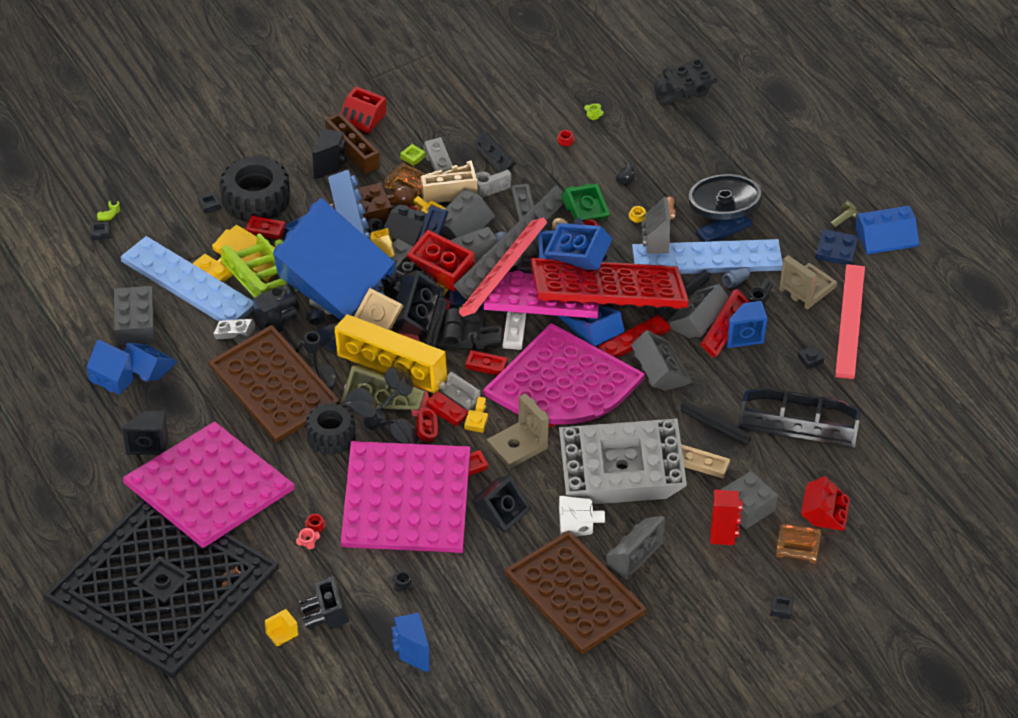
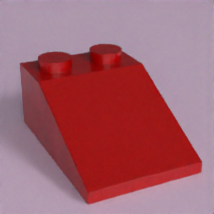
M430 230L424 233L407 254V257L437 283L454 292L457 289L453 285L475 264L474 252Z

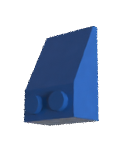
M558 223L544 255L583 269L598 270L613 238L601 226Z
M599 304L598 318L558 315L580 339L595 347L624 332L620 311Z

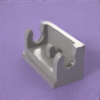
M453 372L448 374L446 384L443 381L440 383V393L468 412L469 410L476 409L480 390Z

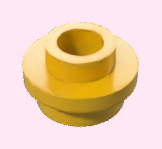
M641 206L633 207L629 212V219L636 223L645 221V209Z

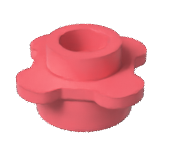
M304 528L299 533L296 543L299 546H306L309 550L313 549L316 540L320 538V534L310 528Z

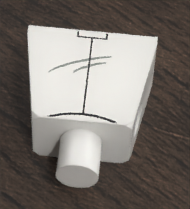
M559 496L560 536L567 531H570L575 537L591 535L593 533V523H605V511H593L592 500Z

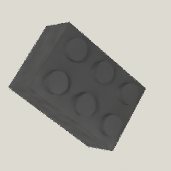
M152 286L114 288V329L117 345H127V342L138 344L155 343Z

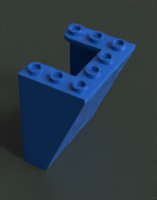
M322 198L310 206L306 216H302L299 219L295 229L287 233L284 242L278 244L273 252L278 277L340 320L347 314L352 316L358 310L369 288L374 289L381 279L385 280L386 275L391 277L396 271L395 262Z

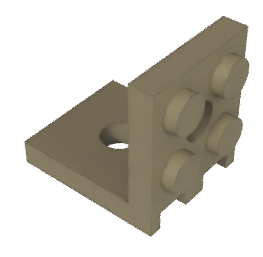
M789 255L783 259L779 290L781 292L785 289L789 291L791 299L796 302L801 299L805 302L807 310L837 287L836 280L812 264L808 263L803 266Z
M525 393L519 396L518 423L486 439V445L508 469H511L548 449L549 416L537 406L534 399H531ZM517 444L518 447L512 448L509 445Z

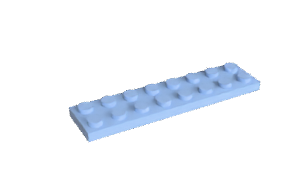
M147 236L121 256V262L217 321L244 319L254 310L253 300Z
M778 239L669 243V253L647 254V249L643 247V244H632L634 264L678 266L680 274H700L704 270L710 273H725L726 271L747 268L749 272L782 271L783 262Z

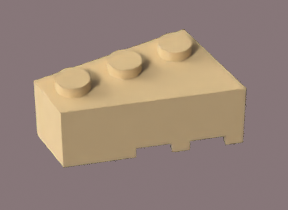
M472 160L467 161V165L461 167L455 165L451 166V170L445 172L439 170L421 176L422 198L427 203L431 200L436 203L452 202L464 189L478 194L477 178Z

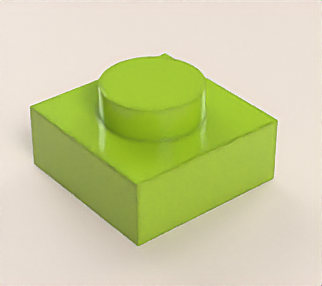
M413 144L400 153V159L412 166H415L425 158V151Z

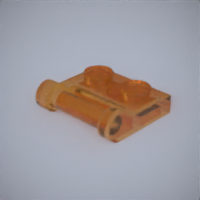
M402 162L385 179L384 186L389 189H396L402 186L395 182L398 180L412 187L416 198L421 193V176L426 174Z
M781 524L776 557L782 558V556L810 560V563H816L821 530ZM784 545L810 549L812 550V552L788 549L783 547Z

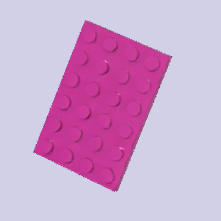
M514 271L507 272L485 299L484 310L598 318L599 304L596 302L580 303L578 301H542L537 299L532 273Z

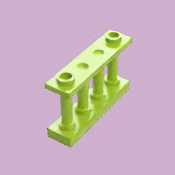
M257 234L256 245L238 252L233 251L229 245L222 247L221 262L253 297L288 284L283 279L267 284L261 281L263 278L278 273L273 255L274 248L261 234ZM257 252L263 255V257L249 262H243L241 259ZM268 262L273 266L258 273L251 270Z

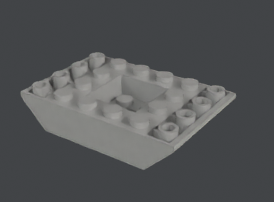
M678 419L559 427L565 491L568 497L592 500V505L667 499L687 486ZM620 464H624L627 466V468L619 469L617 468V466Z

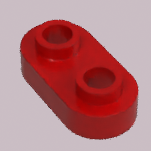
M421 408L416 417L417 436L420 440L430 443L435 440L438 434L437 414L430 408Z

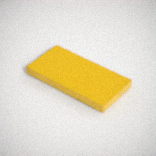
M235 225L212 245V250L221 255L220 245L227 244L233 251L238 252L256 245L257 236ZM257 252L241 259L243 262H249L263 257V255ZM268 262L251 270L258 273L273 266ZM277 273V274H274V275H271V276H269V277L263 278L262 280H264V281H266V282H270V281H272L276 276H278V273Z

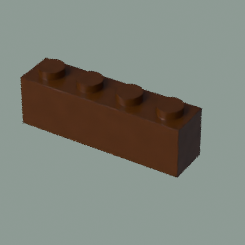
M341 113L325 119L326 129L344 132V140H346L344 152L347 153V157L365 175L380 168V152Z

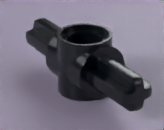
M763 280L760 287L752 288L748 300L750 302L762 301L765 309L769 292L773 287L771 280Z

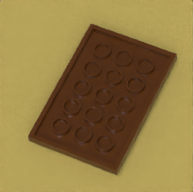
M273 325L208 362L213 372L275 443L304 427L307 414H310L311 409H316L317 405L322 406L324 403L332 404V402L340 405V400Z
M567 531L505 569L507 578L581 655L647 614V608L570 531Z

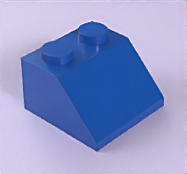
M762 301L743 303L729 319L727 348L764 343L767 315Z
M98 339L87 364L88 379L92 383L120 395L134 380L130 354Z
M127 342L124 352L130 354L132 373L139 374V378L146 382H150V380L159 381L177 362L174 358L148 344Z
M419 613L395 617L394 626L391 627L394 652L398 651L400 660L425 672L429 671V645Z

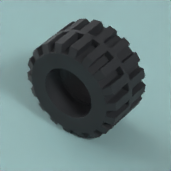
M333 402L332 404L324 403L322 406L317 405L316 409H311L310 414L306 416V437L311 448L314 447L316 452L321 451V454L324 455L326 453H329V455H333V453L340 454L343 450L347 451L349 446H351V441H355L356 438L353 412H350L348 407L344 408V405H337Z

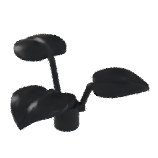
M339 323L324 326L316 332H307L305 339L301 340L300 345L295 350L298 353L304 346L307 352L313 353L315 367L310 368L330 390L335 384L336 375L330 365L322 364L318 366L317 350L319 347L322 348L324 346L327 351H337L335 327Z
M391 367L385 372L384 378L387 385L395 390L379 409H376L377 405L373 403L374 397L371 392L364 388L354 389L344 399L343 405L364 417V425L368 429L375 430L379 425L383 428L385 425L391 424L389 431L396 441L403 444H417V429L410 421L406 419H400L398 422L394 419L385 421L386 414L383 411L397 392L403 396H408L412 392V378L404 369Z

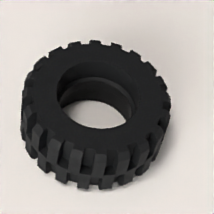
M259 156L243 157L242 160L237 159L233 162L234 164H229L221 174L220 190L223 207L230 215L236 216L238 220L243 221L244 219L249 222L251 216L272 219L273 216L277 217L280 215L281 211L283 212L290 201L288 172L274 159L270 160L265 156L263 158ZM251 187H263V188H265V189H262V190H259V191H248V190H245V189H248V188H251Z

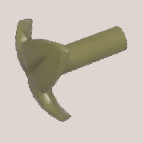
M847 200L840 207V211L844 213L830 222L832 227L836 228L850 216H854L857 221V214L859 212L856 210V206Z

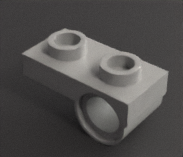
M439 137L425 141L423 148L425 157L431 162L434 172L451 170L453 165L442 138Z
M508 170L492 176L487 172L476 174L478 195L481 198L511 187V173Z
M252 319L219 321L213 335L216 340L234 339L236 343L240 344L253 336L256 327Z

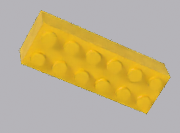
M348 314L335 327L337 355L339 357L383 374L391 367H400L410 375L414 386L434 394L440 389L441 381L446 382L447 380L445 351Z

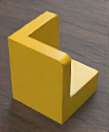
M287 609L265 620L266 634L276 646L298 636L297 622Z

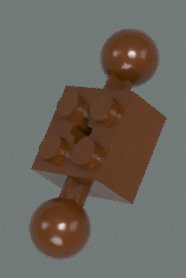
M381 183L357 188L362 196L360 204L362 203L365 209L363 217L367 221L371 218H379L383 224H386L392 211L391 205H406L409 207L413 205L415 193L412 188L405 185L397 187L393 194L389 196L386 195ZM334 202L329 203L335 209Z

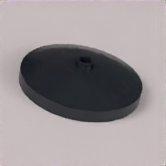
M720 174L704 178L695 183L689 191V204L693 211L703 217L716 220L737 219L749 215L760 206L762 200L761 188L755 181L735 174Z

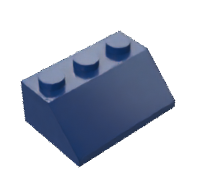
M910 205L857 214L855 230L866 254L919 246L916 218Z

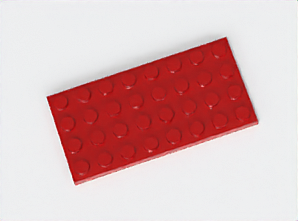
M531 258L530 265L537 299L542 301L559 300L561 302L614 303L621 306L632 304L639 307L649 305L657 308L663 306L676 309L688 308V297L678 266L601 262L598 270L583 269L555 259Z

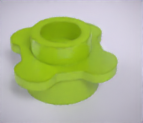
M591 104L584 107V110L587 111V117L591 120L599 119L604 113L601 110L600 104Z

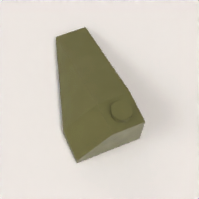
M358 365L352 366L340 403L343 404L346 396L354 389L364 388L371 392L374 397L373 403H376V409H379L395 389L387 385L383 374ZM413 386V390L408 396H403L397 392L384 409H420L425 391Z

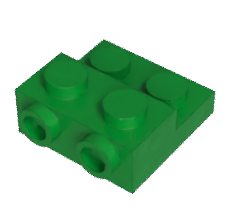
M587 183L580 187L570 186L561 195L567 212H572L574 220L580 217L583 222L585 220L596 221L607 219L610 216L598 183L591 185Z

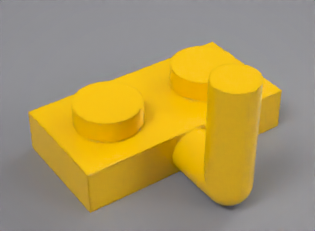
M227 244L220 245V252H222V247L226 246ZM204 254L193 263V265L223 283L233 275L221 262V258L216 261L207 254Z

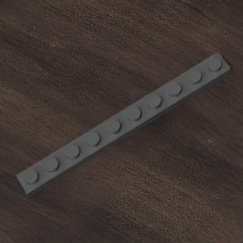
M557 185L453 285L464 299L473 294L531 221L543 217L547 220L564 203L561 197L563 192Z

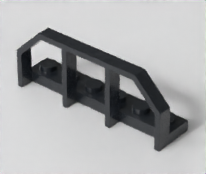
M760 388L744 392L738 428L855 447L861 410L839 399L772 388ZM763 398L782 401L780 413L746 408L747 401ZM787 402L817 406L816 418L810 419L784 414ZM822 407L840 410L856 419L855 426L819 420Z

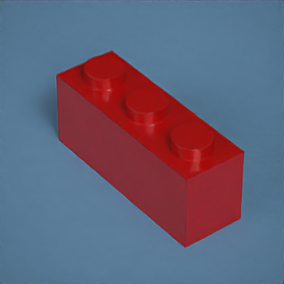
M714 490L710 544L734 545L735 537H739L743 500L739 499V491Z

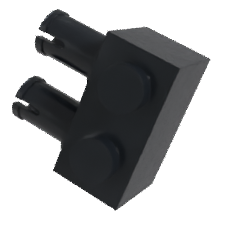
M268 291L253 298L255 324L260 331L273 325L278 332L283 331V322L297 317L296 309L294 306H291L296 304V298L293 293L277 299Z
M334 576L315 583L316 595L299 601L303 614L320 607V611L303 616L307 629L324 622L328 624L330 629L350 622L341 589Z

